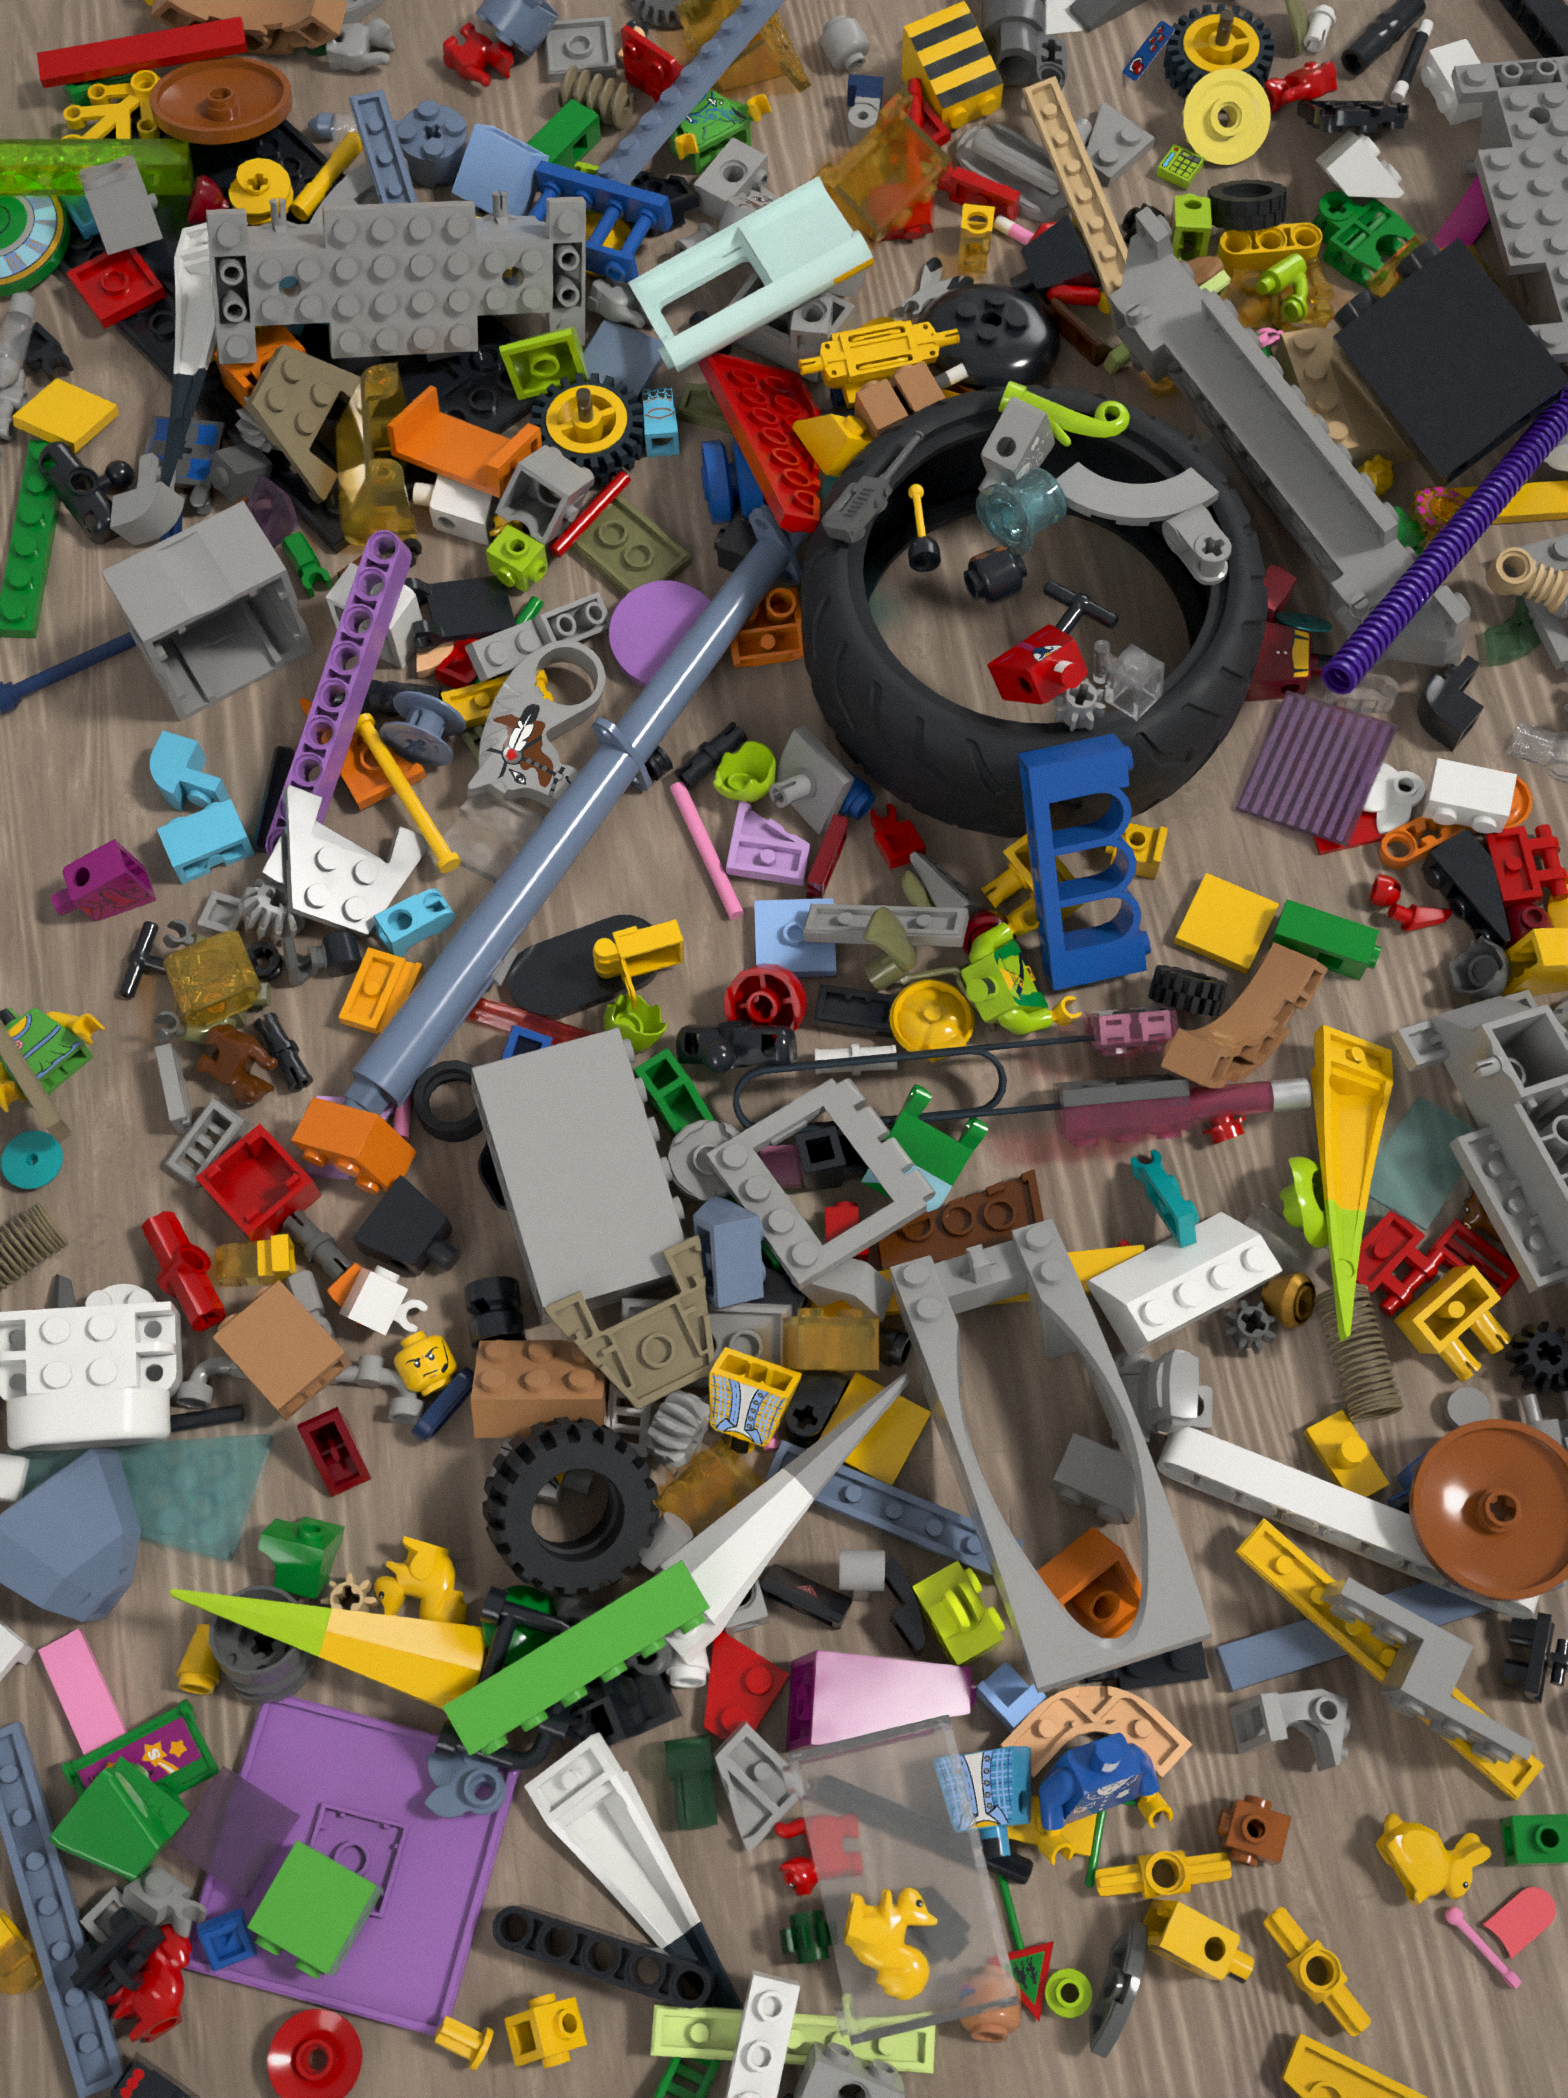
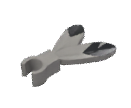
M933 257L924 266L920 290L911 298H907L902 302L900 316H904V313L908 310H913V320L923 313L935 298L951 289L974 284V279L969 276H957L940 281L943 265L939 258Z

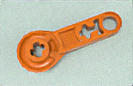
M1519 776L1516 778L1510 816L1503 829L1519 826L1528 818L1532 810L1533 796L1528 785ZM1420 816L1388 832L1381 841L1378 856L1386 867L1397 870L1403 869L1426 858L1430 851L1466 828L1472 835L1477 833V831L1473 830L1472 827L1458 824L1441 825L1432 819ZM1426 827L1431 831H1439L1437 839L1433 835H1428L1422 838L1417 846L1416 839L1423 836ZM1394 841L1401 842L1407 847L1408 854L1401 858L1394 857L1388 852L1387 845Z

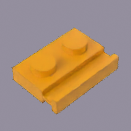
M368 947L338 1018L341 1024L379 1035L420 982L424 972L423 964L416 962V964L406 961L405 958Z

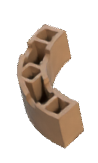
M155 0L150 16L172 29L241 16L248 52L245 53L284 55L292 54L294 48L307 46L310 49H314L338 37L341 32L348 2L345 0Z
M1273 942L1270 950L1266 951L1261 957L1258 971L1249 985L1225 1013L1219 1015L1212 1023L1200 1029L1189 1031L1178 1028L1175 1036L1171 1037L1164 1047V1059L1161 1067L1209 1088H1224L1229 1079L1236 1083L1241 1081L1260 1067L1289 1035L1291 1030L1285 1028L1297 1008L1306 1010L1328 968L1313 958Z

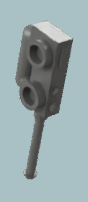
M915 431L913 433L912 439L884 474H881L878 478L862 476L858 483H850L822 518V525L829 538L844 540L846 543H854L865 535L867 523L874 515L882 512L888 505L887 498L893 492L889 485L890 478L919 441H923V432Z

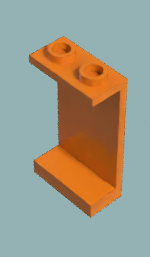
M431 385L387 425L392 456L499 499L502 498L518 462L542 447L540 427L527 423L512 439H508L440 412L437 388Z

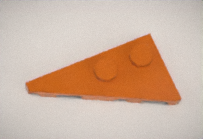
M304 697L299 699L298 702L307 718L313 702ZM332 729L327 730L322 735L321 744H326L330 741L333 734ZM354 732L340 777L361 811L395 794L396 791L361 734ZM385 744L410 786L427 778L422 765L417 762L415 764L410 763L397 755L395 749Z

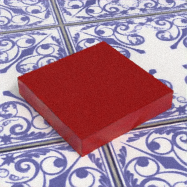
M134 247L110 255L104 252L66 272L70 283L103 329L166 297L164 287Z

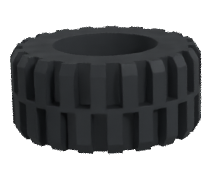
M568 1417L554 1418L553 1426L546 1427L542 1422L530 1426L532 1434L525 1439H522L517 1434L508 1442L512 1447L506 1457L503 1454H498L492 1464L497 1470L494 1477H486L483 1490L488 1495V1499L482 1502L483 1517L488 1523L486 1530L491 1542L505 1564L511 1568L515 1576L525 1584L531 1582L536 1590L548 1595L553 1589H556L561 1597H575L576 1589L582 1588L588 1596L600 1592L599 1584L607 1580L614 1586L624 1579L620 1572L629 1565L634 1570L642 1561V1558L637 1553L642 1546L650 1548L655 1537L649 1530L650 1524H657L659 1520L660 1510L653 1503V1500H656L659 1495L656 1483L650 1478L652 1472L647 1463L613 1429L606 1425L600 1427L591 1419L580 1417L577 1422H572ZM589 1469L598 1473L608 1486L607 1506L598 1524L586 1535L572 1541L552 1542L543 1539L536 1532L532 1524L533 1506L542 1488L552 1478L569 1470Z

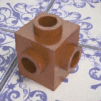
M1245 1795L1244 1801L1236 1799L1230 1803L1229 1809L1222 1807L1215 1831V1834L1222 1836L1219 1848L1231 1852L1230 1860L1245 1866L1256 1868L1258 1861L1271 1866L1281 1863L1292 1817L1271 1810L1272 1803L1268 1800ZM1247 1824L1253 1828L1254 1837L1250 1836L1247 1832Z

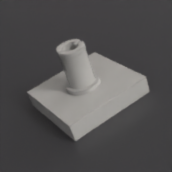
M803 725L794 729L777 764L775 783L770 786L769 794L772 801H777L776 805L780 808L791 804L814 831L820 835L827 832L833 815L838 814L855 778L817 737Z

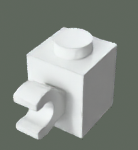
M377 1265L374 1272L361 1268L339 1314L386 1335L393 1320L401 1328L416 1332L418 1327L407 1321L406 1314L409 1309L414 1307L425 1312L428 1307L424 1302L415 1298L404 1299L408 1289L397 1284L400 1276Z

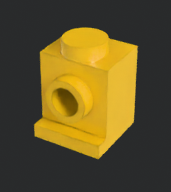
M1129 823L1122 837L1134 852L1137 861L1135 875L1150 879L1156 878L1167 836V827L1160 826V829ZM1106 846L1105 853L1112 854L1110 865H1112L1116 857L1117 848L1114 846Z

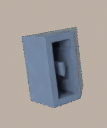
M719 1195L710 1197L693 1215L694 1235H698L701 1240V1260L703 1276L706 1281V1301L717 1308H722L763 1298V1282L766 1279V1269L761 1256V1241L763 1240L764 1231L759 1215Z

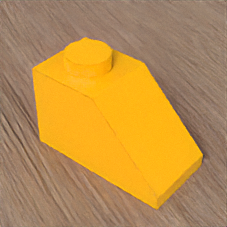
M828 414L795 421L792 429L824 474L834 477H840L843 470L873 441V438L867 432V425L861 419L852 415L843 417Z

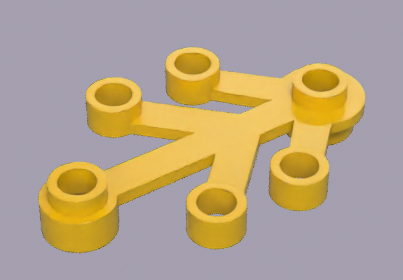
M141 70L132 76L131 83L106 86L98 83L90 86L87 94L92 106L70 105L65 108L63 116L67 126L73 130L83 128L87 121H100L82 137L70 134L60 139L57 148L62 161L72 168L83 167L87 163L89 150L115 127L116 142L113 144V151L116 159L128 155H133L136 158L137 153L131 141V113L139 106L141 107V120L137 123V129L142 140L152 142L160 137V128L155 123L152 115L150 94L155 84L161 78L153 71ZM125 98L120 103L110 104L111 99Z

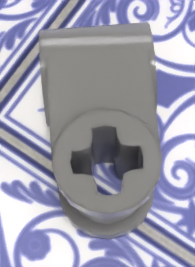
M1198 504L1163 522L1162 532L1166 543L1182 560L1194 579L1204 585H1215L1225 579L1228 572L1226 560H1228L1231 554V542L1214 522L1205 506Z

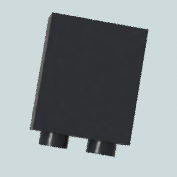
M1459 237L1442 251H1440L1433 240H1428L1408 254L1395 269L1403 282L1380 300L1376 298L1370 289L1364 290L1347 302L1333 318L1341 329L1333 336L1335 355L1438 488H1444L1564 397L1568 389V376Z

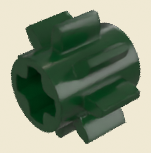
M823 1910L788 1916L790 1928L779 1931L783 1954L794 1952L796 1965L831 1959L829 1946L840 1943L836 1920L825 1922Z

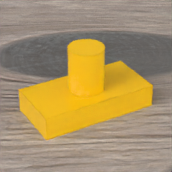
M1343 1409L1303 1432L1335 1485L1369 1498L1390 1484Z

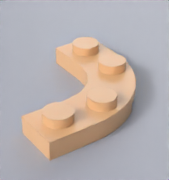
M1077 1686L1060 1691L1040 1703L999 1747H1030L1031 1779H1033L1064 1745L1077 1736L1092 1733L1109 1736L1115 1733H1122L1128 1744L1134 1743L1149 1754L1156 1776L1161 1779L1193 1744L1159 1711L1142 1698L1128 1691L1110 1686Z

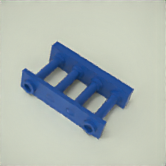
M542 160L535 170L541 196L529 216H535L538 221H543L546 216V198L583 197L586 201V210L603 214L589 240L586 241L585 270L610 277L618 282L628 283L637 278L639 275L634 254L646 233L651 228L668 232L673 223L668 196ZM617 219L635 223L620 251L602 246Z

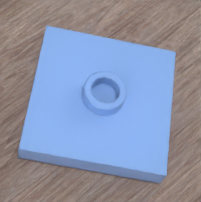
M833 898L754 901L756 965L762 963L779 964L791 970L796 977L836 976L835 943L805 942L803 936V929L810 905L833 904Z

